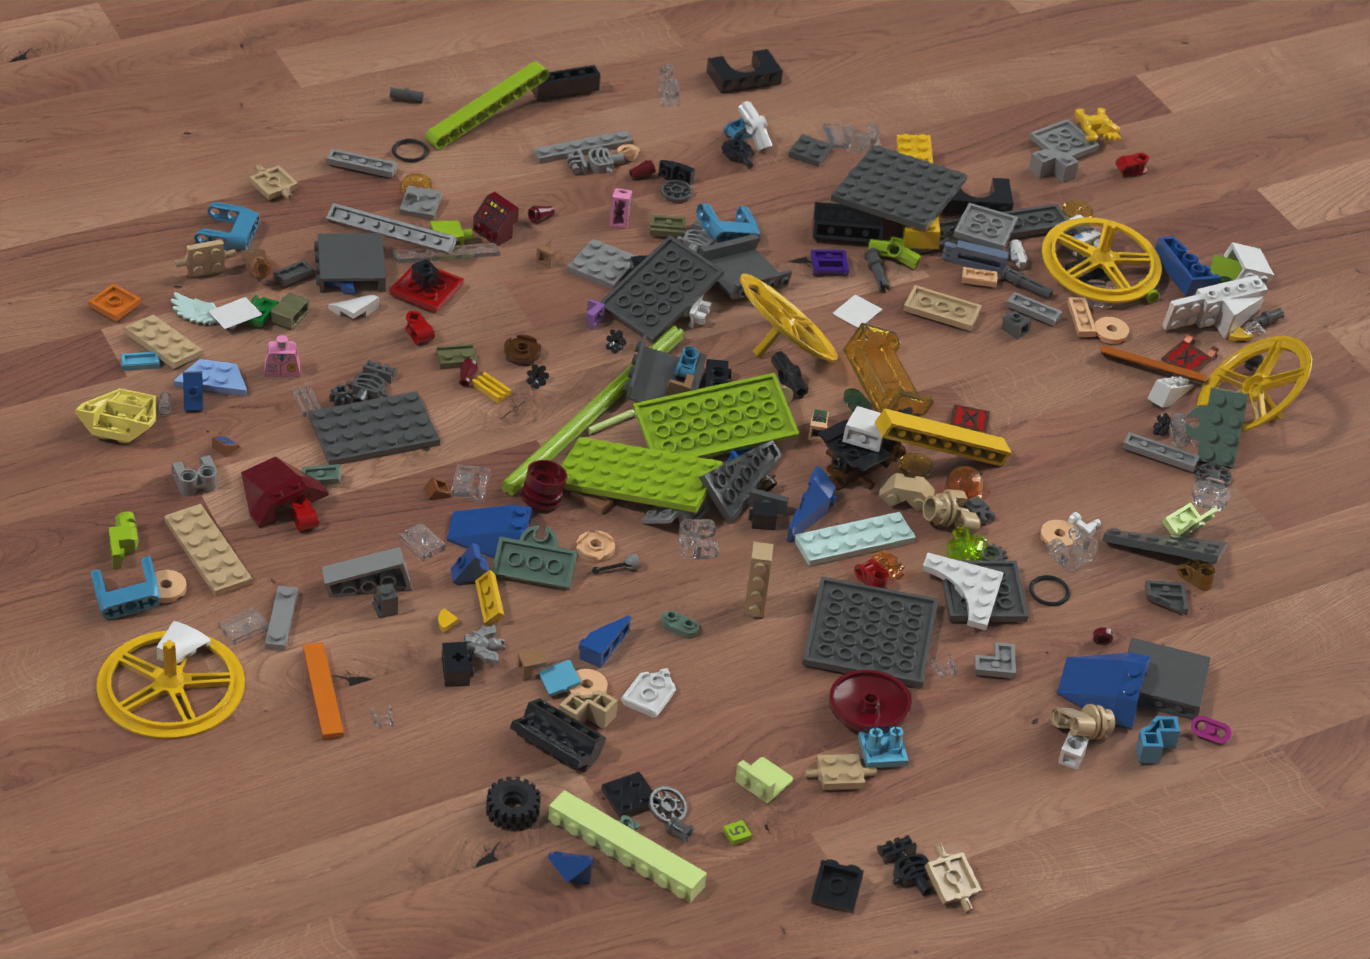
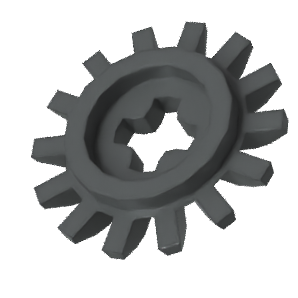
M985 543L984 546L979 544V548L975 547L974 550L976 552H973L975 560L1006 561L1005 559H1008V556L1004 555L1007 553L1006 550L1001 551L1002 547H997L994 543L992 545ZM987 554L994 555L993 559L987 557Z

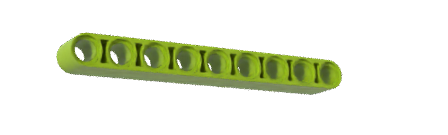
M536 61L530 63L429 129L425 134V140L436 149L444 148L543 83L549 76V70Z

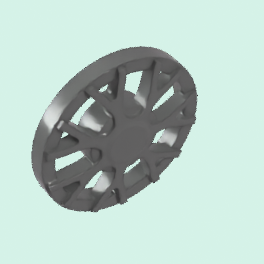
M669 180L661 186V195L669 201L684 202L692 197L693 189L684 181Z
M1206 463L1198 467L1196 479L1206 488L1223 489L1230 484L1231 473L1223 465Z
M658 787L649 797L648 804L651 813L663 823L668 824L671 818L676 816L673 813L674 811L681 815L679 821L687 813L685 798L672 787ZM662 791L664 797L661 798L658 792ZM670 792L676 795L675 798L669 796ZM653 799L659 801V804L653 803ZM677 803H682V807H677ZM656 809H660L662 813L659 814ZM665 814H669L670 819L665 818Z

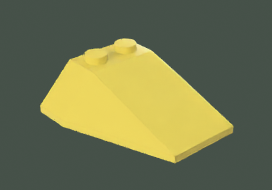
M119 388L82 403L75 410V414L92 435L98 436L100 439H114L119 443H128L144 433L156 422V396Z

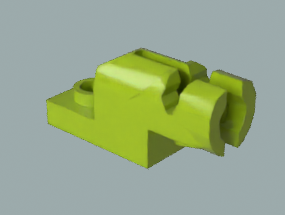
M129 511L119 513L115 517V527H108L113 569H122L121 560H125V554L135 552L139 540L135 517Z

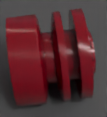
M536 460L530 463L521 492L522 500L528 506L537 510L550 511L556 509L560 505L567 479L566 470L556 462L549 460Z

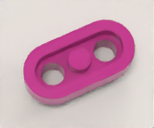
M1197 716L1191 723V729L1194 734L1217 743H1226L1232 736L1231 728L1227 724L1205 716ZM1200 722L1205 723L1206 727L1204 730L1198 728ZM1223 729L1225 736L1219 737L1217 734L1218 730Z

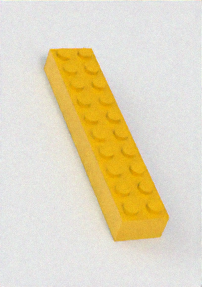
M897 135V152L933 163L930 135ZM939 215L926 232L902 224L905 247L908 249H939Z

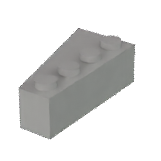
M401 547L322 567L324 583L329 597L356 595L357 592L375 594L377 586L392 583L394 589L405 588V591H412L410 576Z

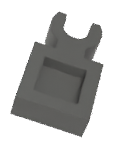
M979 496L965 501L962 508L976 513L980 518L981 524L987 525L988 519L994 522L995 514L989 511L990 506Z

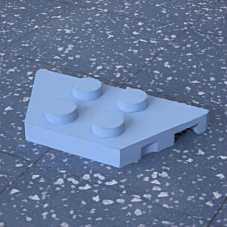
M199 359L184 371H202L204 391L247 395V388L237 364ZM183 373L174 380V387L183 388Z

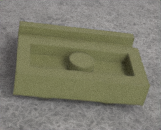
M651 215L650 236L668 237L671 235L674 238L678 236L684 238L686 217Z
M473 344L436 346L440 369L460 368L461 363L466 359H472L477 362Z

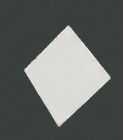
M854 295L832 314L861 328L878 314L882 308Z
M246 297L209 311L224 329L262 315Z

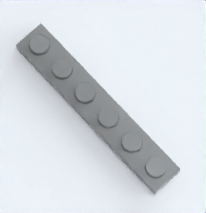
M625 130L533 148V155L537 162L541 164L566 159V154L570 151L574 152L576 156L577 150H581L582 154L586 155L589 154L592 148L602 147L611 150L624 144L633 145V139Z

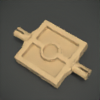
M260 164L255 165L254 169L258 173L250 176L249 182L268 200L281 195L286 197L287 200L293 198V194L290 192L298 189V182L279 165L268 169L263 168Z
M222 239L186 246L187 253L185 259L174 260L176 268L186 266L189 278L224 272L225 259L236 257L235 249L224 251Z
M859 754L817 755V769H805V778H818L823 790L864 789V776L877 775L876 767L864 768L861 765Z
M942 843L936 844L934 848L939 858L928 862L924 867L942 904L953 901L961 902L965 913L972 911L973 907L968 897L979 894L982 890L964 852L947 854Z

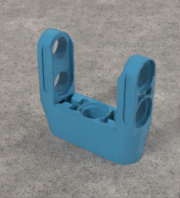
M220 202L211 203L207 210L210 217L214 220L235 224L230 233L205 228L198 230L194 236L196 244L215 241L216 238H221L225 242V251L233 249L235 251L247 250L258 228L260 214L242 206ZM212 208L218 209L220 213H214ZM233 211L237 214V216L233 217L229 214V212ZM199 235L206 236L207 240H202Z
M698 204L696 209L697 218L706 233L717 243L753 234L760 238V242L761 236L758 223L748 207L739 206L736 209V222L719 221L709 204Z
M151 556L143 557L141 560L146 582L107 592L101 571L99 569L91 571L96 598L103 618L115 619L149 610L160 604V591Z

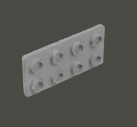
M706 497L697 513L656 506L649 510L641 521L643 524L671 523L678 517L682 529L689 530L710 510V506Z

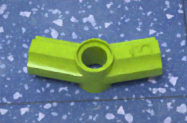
M870 239L868 249L876 248L880 253L879 256L893 257L913 269L921 261V255L898 242ZM895 245H898L899 252L894 255L892 253V248Z

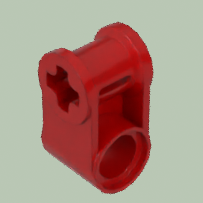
M1145 153L1120 156L1116 160L1115 165L1123 177L1143 175L1147 172L1146 164L1149 162V156Z
M410 311L406 314L407 325L405 331L416 345L435 338L432 326L420 312Z
M305 495L291 501V506L293 507L291 509V517L299 532L319 527L317 513L313 510Z
M874 558L869 559L865 564H858L854 567L856 577L865 585L888 588L889 572Z

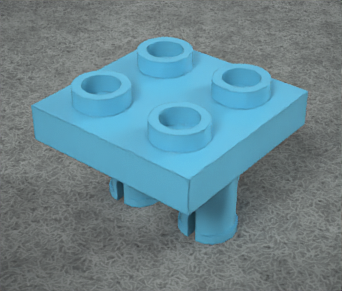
M892 727L888 732H882L879 728H876L875 731L872 728L869 733L859 732L858 739L866 768L908 765V757L902 740V728L896 727L895 730Z

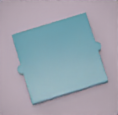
M570 659L557 665L553 664L552 667L538 672L550 697L582 685Z

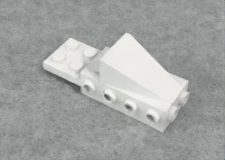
M1258 275L1199 288L1194 296L1170 302L1162 326L1166 331L1195 323L1198 328L1214 325L1222 337L1228 339L1229 334L1236 328L1242 326L1252 315L1259 313L1268 289Z

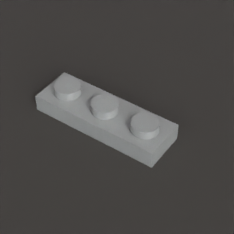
M1017 292L1011 295L1006 304L1007 307L1015 311H1019L1052 326L1057 323L1062 315V311Z

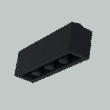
M595 65L549 72L548 78L533 88L532 93L538 101L598 91L601 74Z

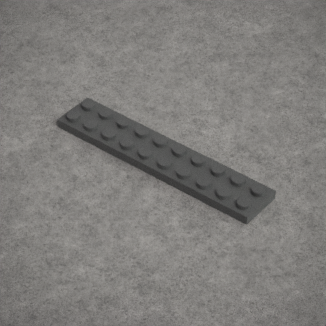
M1058 204L1002 212L1018 217L1017 224L1009 239L1045 234L1054 228L1056 224L1068 220ZM960 219L939 222V249L914 248L910 250L915 253L942 250L944 249L945 242L957 244L958 240L961 239L953 237ZM902 227L901 230H900V234L902 235V237H903V227Z

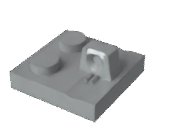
M408 185L399 209L400 214L434 220L442 198V191Z

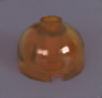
M960 466L949 473L945 490H961L968 499L975 496L981 497L984 487L983 478L978 470L969 466Z

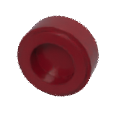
M1105 627L1098 628L1093 632V641L1098 645H1108L1113 641V631Z

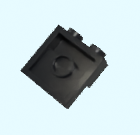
M832 859L821 860L811 903L854 913L864 870H861L856 865H841Z

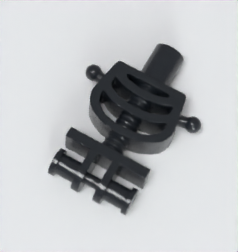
M909 835L901 839L899 837L895 838L894 843L889 840L886 841L885 845H878V854L884 856L883 862L885 865L896 861L893 870L894 879L892 881L894 885L900 884L905 889L916 886L922 896H927L933 891V887L928 882L931 879L924 867L929 860L923 854H916L917 844L915 842L912 843Z

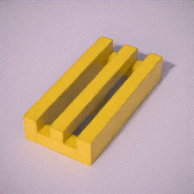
M486 372L482 373V376H477V380L475 378L472 379V386L496 403H500L511 396L510 388Z

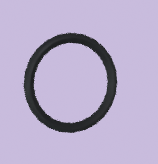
M403 139L393 145L392 153L399 160L417 162L427 156L428 148L419 140ZM413 142L423 146L425 152L418 158H404L399 156L395 150L401 143Z
M1041 575L1034 578L1029 585L1031 596L1044 605H1060L1065 603L1070 597L1069 586L1065 581L1056 576ZM1041 579H1052L1065 587L1066 596L1057 602L1044 601L1034 593L1033 586Z

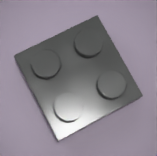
M802 134L790 149L788 157L820 167L831 152L833 144Z

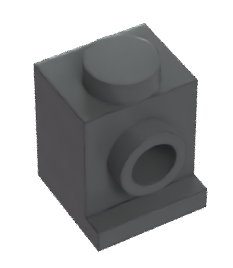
M1016 311L1012 313L1007 312L1002 318L1001 329L1018 340L1029 333L1032 319L1030 317L1025 318Z
M392 583L377 586L372 606L378 618L398 614V595Z

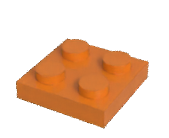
M114 283L88 301V307L115 322L141 305V298Z

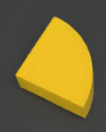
M1238 327L1229 334L1228 339L1237 342V340L1249 342L1253 339V334Z
M445 608L438 615V624L441 632L445 633L458 624V618Z

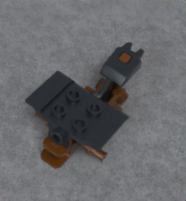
M908 407L903 410L899 409L897 412L912 415L913 409ZM917 413L913 416L920 417L921 415ZM847 419L819 432L818 436L823 439L828 447L826 455L832 458V464L828 465L826 470L831 474L828 477L836 486L835 491L846 487L857 479L861 485L864 484L870 490L873 489L875 483L869 479L867 474L882 466L887 468L892 461L897 462V459H902L906 455L905 447L901 444L902 442L883 438L879 452L843 442Z

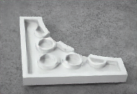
M927 553L922 571L933 574L944 581L948 579L953 583L956 591L967 602V626L986 630L1004 572Z

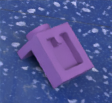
M593 299L588 300L587 328L593 330L604 319L605 304Z

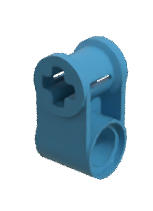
M743 118L729 122L723 129L724 135L731 137L733 140L739 139L743 141L752 137L746 130Z
M686 346L683 349L673 375L674 377L686 378L687 374L694 375L699 352L695 347Z

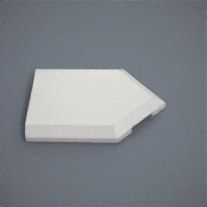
M668 668L660 669V672L640 673L622 696L621 702L623 705L652 718L657 717L676 692V686L671 680Z

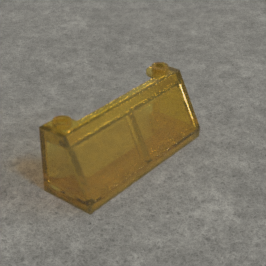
M861 323L843 348V351L874 410L881 413L884 408L898 411L899 409L903 410L911 407L913 409L912 415L919 413L921 416H925L934 401L929 394L920 396L896 354L900 347V341L896 332Z

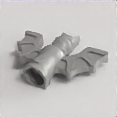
M494 624L489 627L482 625L480 630L472 631L471 636L470 634H465L464 642H467L468 650L474 651L473 657L483 659L484 663L491 662L498 665L499 656L494 651L505 650L503 645L505 640L493 638L496 635Z

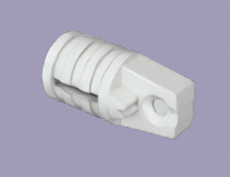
M1012 240L1007 244V250L1018 270L1025 269L1027 255L1021 241Z

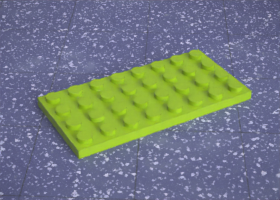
M775 372L633 403V410L648 449L710 458L730 453L731 450L736 452L754 448L771 440L776 443L799 437V431Z
M579 437L561 466L567 473L565 490L697 513L708 494L707 488L704 487L699 477L721 466L722 461Z

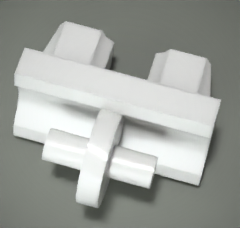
M703 296L683 314V316L691 318L688 324L690 328H693L695 323L704 325L707 314L709 315L711 302L703 301Z

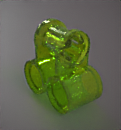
M966 527L955 528L952 532L953 539L949 540L946 545L948 558L955 560H981L984 556L983 551L988 548V540L980 535H970V531Z

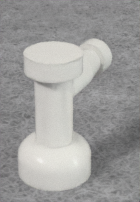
M1074 512L1067 521L1084 531L1089 538L1095 534L1096 527L1101 525L1099 519L1088 524L1084 523L1081 520V515L1077 512Z

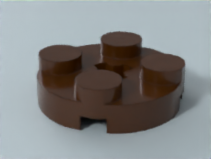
M517 335V338L512 340L510 337L504 345L506 360L531 366L541 355V344H538L537 339L529 335Z

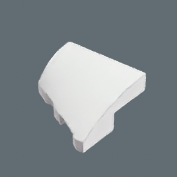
M367 295L329 304L328 309L339 316L346 314L352 319L361 314L368 316L379 309V297Z
M173 621L156 647L157 659L164 661L163 643H167V640H171V643H176V663L178 664L185 657L194 655L196 649L202 645L209 646L211 639L188 625Z

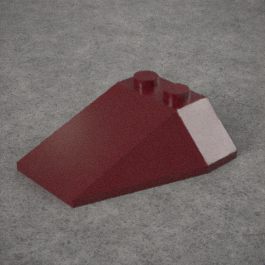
M276 456L241 472L249 514L259 528L277 520L274 509L305 495L313 503L329 495L320 481Z

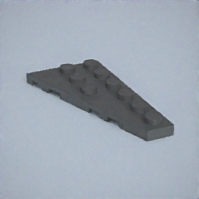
M773 440L765 442L699 477L727 523L733 522L749 501L751 489H758L761 485L760 480L769 474L782 456Z
M1117 528L1107 529L1103 534L1104 542L1212 563H1218L1227 550L1228 542L1184 538L1175 534L1165 536L1127 532Z

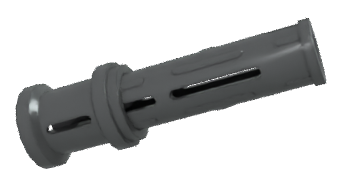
M870 248L865 251L864 258L868 261L869 270L874 274L879 291L886 293L884 287L889 291L890 286L882 268L883 261L879 258V251L876 248Z
M1008 265L1002 272L1001 280H1007L1016 287H1024L1048 300L1053 294V289L1027 278L1023 272H1017Z

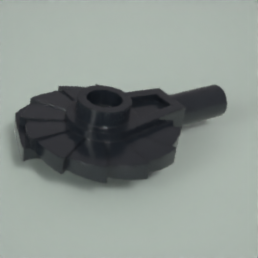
M730 139L724 142L721 146L723 154L728 158L743 162L748 169L753 167V163L749 160V157L752 156V149L749 144L739 139Z

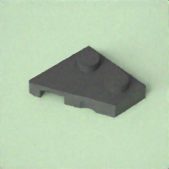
M1145 581L1146 600L1187 615L1189 609L1185 583Z

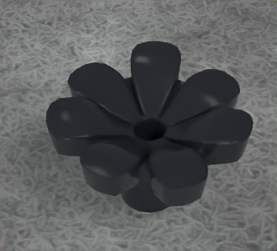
M612 329L610 330V335L606 337V340L609 342L606 344V349H612L611 352L613 354L623 350V346L626 345V340L622 337V331Z
M536 364L532 365V371H527L529 378H527L526 382L529 385L532 384L535 389H538L539 384L541 386L546 385L544 379L549 378V373L544 372L546 367L543 365L539 368Z
M1164 413L1163 417L1161 415L1157 416L1158 422L1153 426L1155 428L1153 434L1164 436L1166 431L1171 433L1174 430V426L1170 425L1173 419L1167 413Z

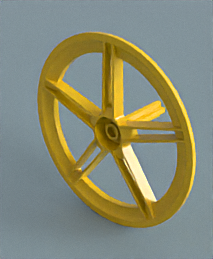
M1088 217L1067 220L1052 228L1043 241L1042 258L1052 277L1066 289L1091 300L1107 303L1134 301L1146 296L1150 290L1154 289L1161 277V260L1152 244L1135 230L1111 220ZM1081 226L1103 227L1098 247H1093L1065 234V232ZM1116 230L1136 241L1145 253L1111 251ZM1056 242L1087 257V259L1066 271L1057 259L1055 252ZM1116 264L1150 265V270L1143 281L1131 287ZM1096 268H1101L1117 289L1091 286L1077 278Z
M742 274L739 277L748 299L774 326L752 350L756 356L761 358L779 336L783 334L801 349L817 358L829 362H835L838 359L835 348L826 336L788 299L752 275ZM749 288L755 289L759 294L755 293ZM799 337H801L807 344H805L804 342H802V341L799 339Z
M1273 336L1253 342L1233 353L1213 371L1200 391L1197 406L1208 405L1211 387L1218 388L1222 381L1241 388L1238 392L1249 394L1248 399H1251L1255 420L1243 423L1241 432L1261 426L1271 419L1274 421L1281 420L1283 418L1282 411L1296 399L1307 383L1312 368L1311 353L1302 341L1290 336ZM1283 350L1298 356L1300 360L1299 369L1269 376ZM1268 352L1253 376L1247 377L1233 372L1235 368L1248 359ZM1227 376H1230V377H1233V378L1242 380V381H1244V382H1243V383L1238 382V381H1236V380H1234V379H1231V378H1229V377H1227ZM1296 382L1288 396L1277 406L1266 392V390ZM1257 400H1259V406H1260V414H1261V417H1259V413H1258L1257 402H1256Z
M167 631L145 634L118 647L105 660L99 671L97 696L107 716L117 725L134 734L155 739H180L195 736L209 731L224 722L237 709L242 700L245 690V676L242 665L229 648L211 637H208L211 639L210 645L207 647L205 645L202 646L218 655L225 663L228 672L184 673L183 670L189 656L185 657L180 665H177L176 643H171V640L163 643L164 669L130 654L143 646L160 642ZM118 665L153 681L150 685L121 702L117 701L111 686L112 677ZM229 686L224 698L213 709L199 717H195L184 689ZM162 695H169L182 721L168 723L150 721L140 718L131 712ZM176 697H182L191 718L190 720L187 719Z

